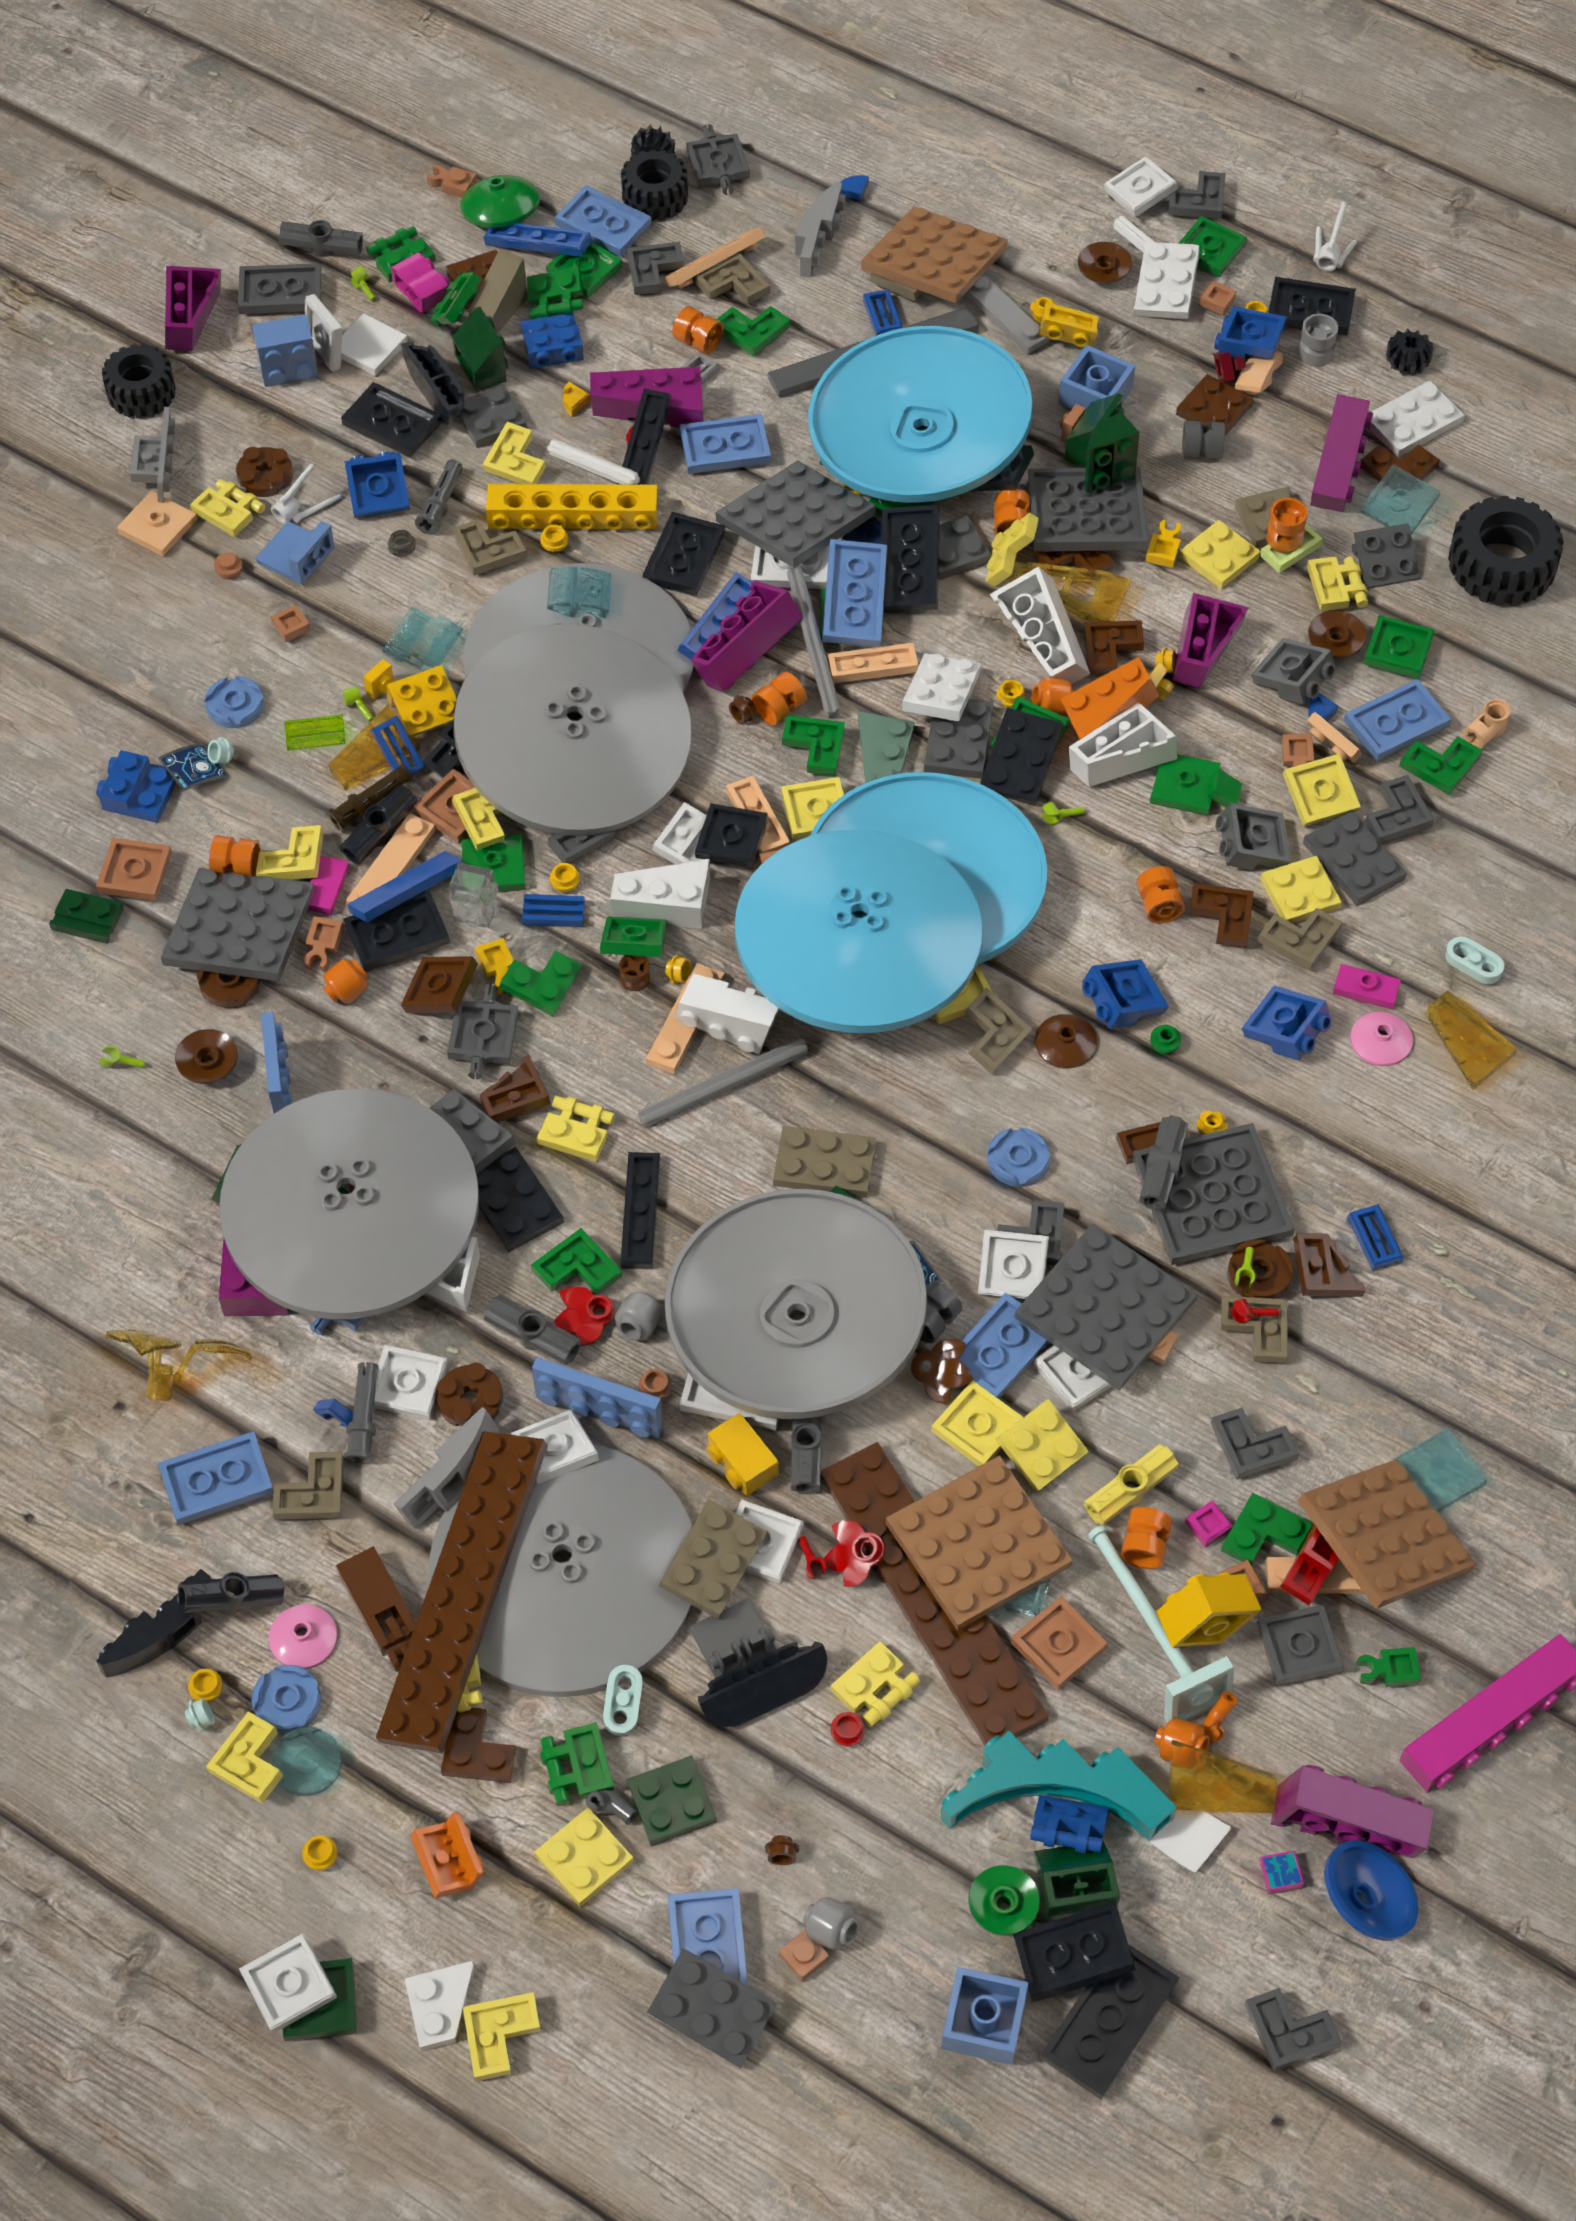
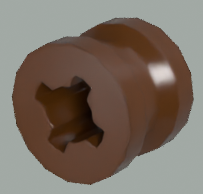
M625 955L621 958L619 962L621 985L629 991H640L646 988L650 982L648 959L645 956Z

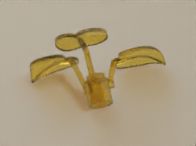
M137 1329L106 1331V1339L111 1338L115 1341L129 1343L141 1356L148 1353L149 1368L145 1396L154 1400L170 1401L172 1399L174 1382H181V1376L196 1352L235 1353L244 1355L250 1361L252 1359V1355L232 1342L220 1339H196L177 1372L174 1373L173 1366L161 1363L162 1349L181 1348V1342L178 1340Z

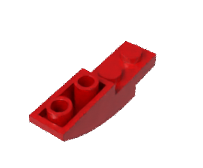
M1313 1524L1304 1545L1280 1585L1281 1589L1308 1606L1313 1602L1327 1575L1332 1571L1339 1559L1315 1524Z

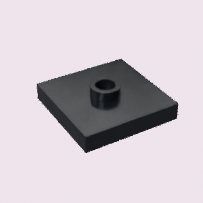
M710 803L695 849V857L754 868L769 820L768 813Z

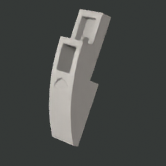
M836 182L825 190L810 205L795 234V255L800 256V276L811 277L813 268L819 266V247H824L825 240H832L834 230H839L841 214L839 212L844 211L846 205V195L842 194V183Z
M483 1407L435 1451L439 1461L394 1503L407 1524L412 1528L416 1529L438 1507L447 1512L460 1499L483 1432L499 1433L500 1430Z

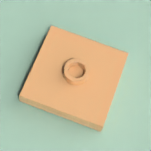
M150 491L117 526L118 534L164 557L197 521V515L165 497L164 502H158L157 493Z

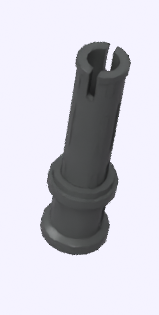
M449 459L446 462L433 494L425 499L423 503L424 510L415 520V525L421 532L429 535L438 533L440 529L439 522L448 511L447 501L463 471L462 464L459 461Z
M364 1362L358 1364L353 1420L346 1428V1432L349 1434L348 1450L344 1453L343 1459L353 1464H370L374 1458L371 1454L372 1437L376 1435V1428L372 1424L379 1365L367 1362V1367H365Z

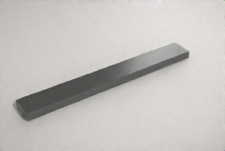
M968 306L903 327L943 326L962 329L972 333L979 330V324ZM861 342L768 372V379L779 398L816 386L824 372L833 362Z

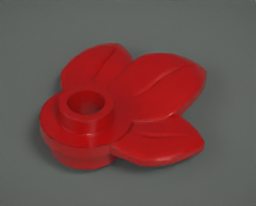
M577 1286L561 1290L559 1292L560 1297L567 1308L557 1316L553 1324L572 1335L576 1334L577 1338L581 1339V1346L594 1343L601 1337L603 1327L609 1324L615 1317L616 1310L613 1301L604 1295H594L586 1287ZM601 1308L605 1310V1313L598 1316L594 1314V1311Z
M840 1521L834 1523L832 1531L839 1543L828 1552L823 1560L826 1562V1566L833 1571L844 1572L843 1582L845 1587L860 1585L868 1578L871 1567L878 1564L884 1557V1541L879 1535L866 1532L857 1522ZM873 1544L874 1550L871 1555L867 1556L866 1549L869 1545Z

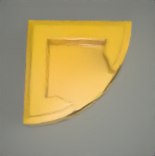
M570 381L563 389L562 399L565 411L573 417L590 402V394Z

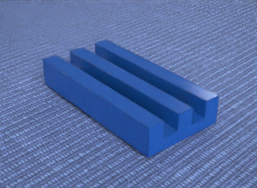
M889 289L863 294V302L875 336L903 328ZM882 297L885 298L894 325L889 324L880 299ZM871 299H874L883 327L880 326Z
M397 715L370 730L392 771L398 768L399 764L382 736L381 730L385 733L401 764L408 769L411 776L426 768ZM389 726H394L415 763V767H411Z
M524 894L522 925L583 927L585 896ZM530 913H548V915H535ZM560 914H577V916H564Z
M1379 1204L1349 1213L1348 1220L1372 1272L1379 1270L1380 1266L1386 1268L1390 1267L1391 1263L1400 1264L1403 1262L1404 1257ZM1373 1214L1375 1221L1383 1235V1238L1391 1252L1390 1255H1387L1381 1243L1380 1237L1373 1226V1223L1369 1217V1215ZM1359 1218L1362 1219L1363 1224L1370 1236V1239L1378 1253L1379 1258H1377Z

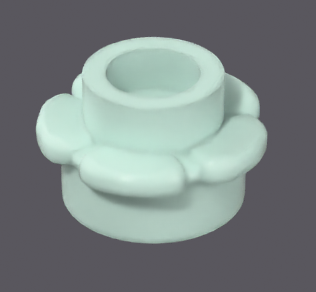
M219 737L217 740H212L209 743L208 758L212 763L225 766L233 758L234 748L228 739Z
M204 1698L196 1702L193 1699L189 1701V1709L185 1710L188 1724L192 1729L198 1728L200 1731H206L208 1726L215 1723L211 1707Z

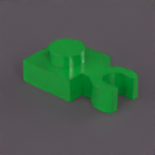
M1415 1647L1383 1649L1379 1654L1380 1659H1376L1371 1655H1362L1358 1657L1356 1662L1357 1666H1368L1372 1670L1371 1673L1361 1674L1359 1679L1361 1684H1371L1377 1678H1383L1385 1687L1418 1685L1421 1680Z

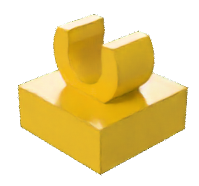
M1159 662L1149 674L1160 694L1156 700L1162 702L1166 695L1171 692L1174 685L1169 680L1162 679L1168 668Z

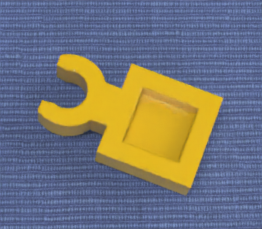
M1162 520L1159 526V534L1153 533L1145 562L1173 568L1180 548L1181 539L1178 538L1180 537L1181 524L1177 523L1174 530H1167L1165 528L1166 520Z
M504 938L476 946L474 950L485 978L495 977L494 985L498 987L497 993L499 995L503 994V990L499 988L500 983L513 962Z

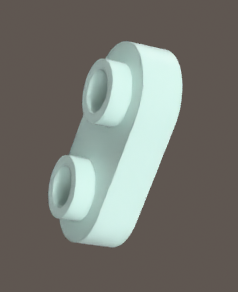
M1467 937L1453 938L1447 945L1445 958L1454 968L1484 984H1493L1500 980L1504 970V962L1496 953Z
M631 1665L617 1666L608 1677L603 1723L606 1729L614 1735H626L637 1724L642 1676ZM628 1679L632 1685L629 1689L623 1690L618 1685L619 1681ZM615 1714H625L627 1717L626 1722L623 1724L616 1723L614 1721Z

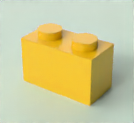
M740 1412L707 1433L708 1447L706 1451L710 1459L716 1465L720 1463L727 1471L725 1475L734 1489L740 1488L746 1497L779 1475V1461Z

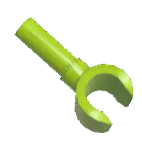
M359 266L351 272V284L355 288L360 287L369 300L373 302L376 300V296L366 284L369 275L363 267Z
M358 687L342 690L343 699L347 707L356 704L368 722L374 720L373 715L362 701Z
M1048 802L1043 806L1045 812L1041 813V816L1047 824L1054 826L1062 818L1084 814L1085 811L1084 807L1059 810L1053 802Z
M114 1045L106 1046L101 1051L112 1057V1059L103 1057L99 1060V1064L105 1068L112 1067L115 1063H124L140 1068L144 1067V1060L125 1056Z
M1252 1247L1246 1248L1244 1263L1236 1272L1235 1284L1237 1286L1240 1276H1248L1250 1278L1249 1288L1254 1284L1255 1272L1251 1266L1254 1253Z

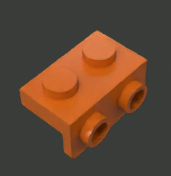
M459 1812L452 1813L444 1823L414 1829L410 1835L435 1899L473 1890L483 1876L482 1859L475 1852L470 1840L469 1827L463 1822Z

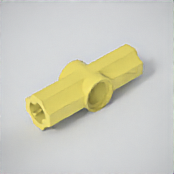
M1159 1444L1134 1464L1122 1467L1116 1478L1084 1502V1507L1096 1524L1105 1525L1130 1505L1140 1503L1149 1490L1178 1469L1179 1463L1167 1446ZM1135 1482L1139 1487L1129 1488L1124 1483Z

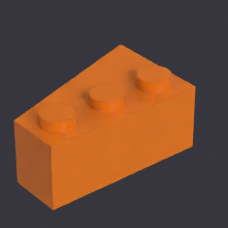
M1137 657L1061 698V701L1079 739H1082L1138 702L1147 708L1160 694L1140 657Z

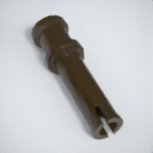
M401 764L394 771L378 780L360 794H350L347 797V801L335 809H328L327 814L334 826L340 832H344L347 825L359 817L363 819L365 811L387 797L397 785H404L413 780L408 769Z

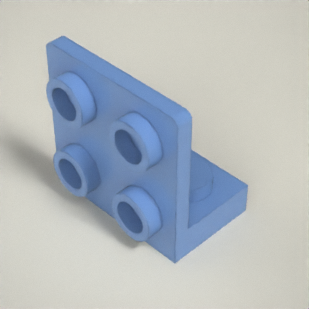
M321 521L315 529L307 531L291 522H287L258 554L256 561L258 564L303 585L335 548L331 525Z

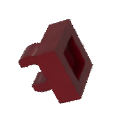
M1228 351L1213 353L1218 380L1222 382L1235 380L1234 370L1246 368L1243 356L1231 358Z

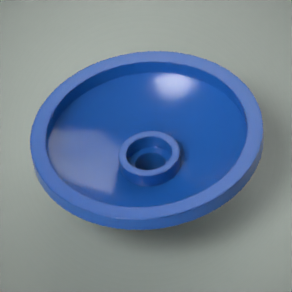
M1359 1840L1344 1842L1330 1853L1324 1870L1326 1888L1333 1906L1351 1927L1370 1938L1381 1941H1393L1402 1938L1414 1927L1419 1911L1416 1890L1407 1872L1393 1856L1372 1843Z

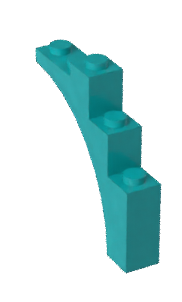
M1008 1731L1001 1738L998 1735L993 1737L985 1745L982 1765L986 1769L984 1770L982 1767L977 1769L968 1778V1785L961 1791L953 1790L943 1799L940 1818L951 1829L972 1813L995 1803L1020 1797L1046 1795L1109 1807V1813L1128 1823L1149 1841L1174 1819L1177 1807L1119 1747L1115 1748L1110 1754L1107 1751L1103 1752L1090 1766L1062 1739L1055 1746L1052 1743L1047 1745L1037 1757L1039 1760H1037Z

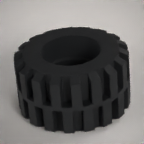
M653 149L650 152L641 151L639 155L631 156L630 161H626L621 169L622 201L624 204L651 216V221H654V219L665 220V217H674L675 212L680 213L683 210V206H686L688 202L687 168L681 158L677 159V155L673 153L667 154L665 150L659 152Z
M132 344L128 348H119V352H113L110 354V359H106L104 362L102 378L110 406L115 408L117 413L121 414L124 412V416L129 418L131 416L142 418V416L146 415L151 417L154 416L153 413L164 411L163 407H169L172 403L171 399L175 398L176 385L170 360L163 351L159 352L157 347L152 346L149 348L148 344H142L141 346Z

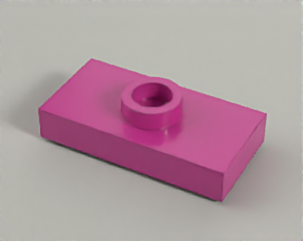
M1341 964L1333 994L1393 1010L1401 979Z

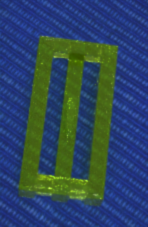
M343 714L284 721L287 751L346 744ZM338 732H339V734L321 735V734H330V733H338Z

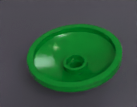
M495 175L473 184L462 196L460 207L462 215L470 223L481 227L498 228L510 226L527 219L538 208L540 197L537 187L525 178L515 175Z

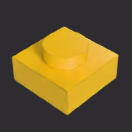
M384 659L363 676L366 695L374 701L382 693L387 692V684L394 682L392 665Z

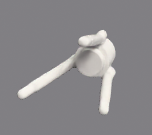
M1343 201L1330 241L1322 247L1321 227L1318 226L1316 228L1313 261L1321 270L1333 271L1336 267L1342 268L1344 260L1357 244V240H1353L1341 254L1340 247L1335 243L1345 214L1346 201Z
M310 464L287 493L271 507L272 514L280 523L285 525L287 522L292 521L296 525L301 519L342 499V495L338 494L299 513L298 510L301 506L293 496L314 469V464Z

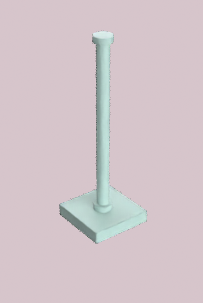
M1104 1525L1094 1528L1088 1534L1090 1541L1098 1545L1181 1677L1166 1685L1164 1711L1166 1722L1168 1723L1173 1718L1188 1721L1209 1711L1224 1691L1232 1693L1234 1666L1226 1656L1194 1672L1178 1647H1171L1157 1613L1108 1538L1109 1531Z

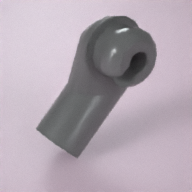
M613 1790L593 1791L586 1797V1805L594 1814H615L626 1825L632 1823L638 1815V1811Z

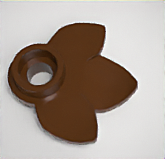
M944 1339L937 1342L931 1351H921L913 1358L911 1363L912 1374L918 1381L923 1383L926 1395L933 1401L948 1404L951 1388L962 1387L973 1381L974 1378L970 1370L962 1361L958 1360L965 1351V1342L957 1339ZM925 1361H929L931 1369L924 1373L922 1364Z

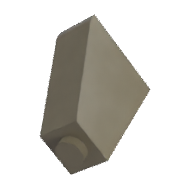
M500 249L468 310L470 315L475 308L481 307L486 316H491L497 334L528 298L524 258Z

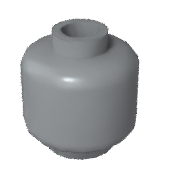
M634 1292L625 1298L617 1310L615 1322L619 1332L627 1339L645 1340L653 1334L661 1322L663 1311L654 1296L647 1293Z
M830 1897L821 1898L815 1904L809 1905L803 1918V1922L806 1924L807 1937L831 1950H839L844 1946H849L855 1939L859 1928V1922L856 1919L854 1909Z

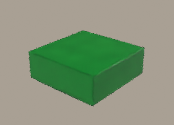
M1219 769L1213 773L1208 797L1225 808L1230 803L1238 804L1243 783Z

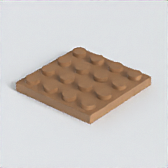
M913 206L861 260V269L957 303L1007 249L1008 239L974 228L971 225L954 221L946 216L926 211L924 208Z
M1000 1455L886 1517L885 1524L957 1631L1072 1567L1073 1564L1072 1558Z
M1398 1459L1304 1492L1297 1500L1375 1609L1469 1573L1476 1566L1474 1560Z

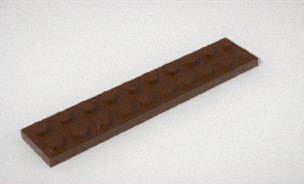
M483 1432L376 1735V1739L380 1743L443 1753L548 1447L544 1439Z
M876 1442L821 1470L820 1478L845 1519L859 1523L866 1532L875 1533L883 1539L885 1554L882 1560L874 1566L983 1745L985 1746L997 1735L1001 1738L1008 1731L1017 1738L1047 1722L1049 1717L987 1616L985 1615L957 1631L885 1524L886 1517L915 1501L880 1444ZM873 1544L869 1545L866 1549L868 1556L874 1550Z

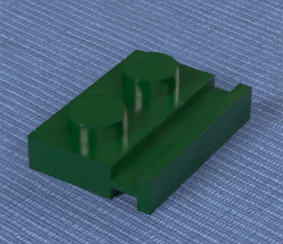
M65 889L54 912L55 916L53 920H50L49 925L53 931L108 944L109 936L113 933L124 907L120 901Z

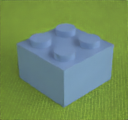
M306 314L252 325L265 387L319 377L312 335Z
M1086 345L1060 381L1058 404L1070 409L1075 404H1078L1087 409L1091 402L1117 393L1123 395V403L1133 389L1136 365Z
M957 1966L941 2049L1012 2065L1029 1982Z

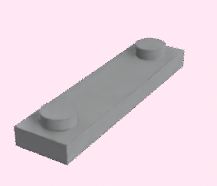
M985 274L965 293L980 310L1027 354L1049 343L1050 338L1039 335L1040 326Z

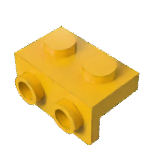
M1046 302L1039 335L1052 340L1072 343L1078 347H1085L1086 345L1092 347L1098 335L1097 324L1099 316Z

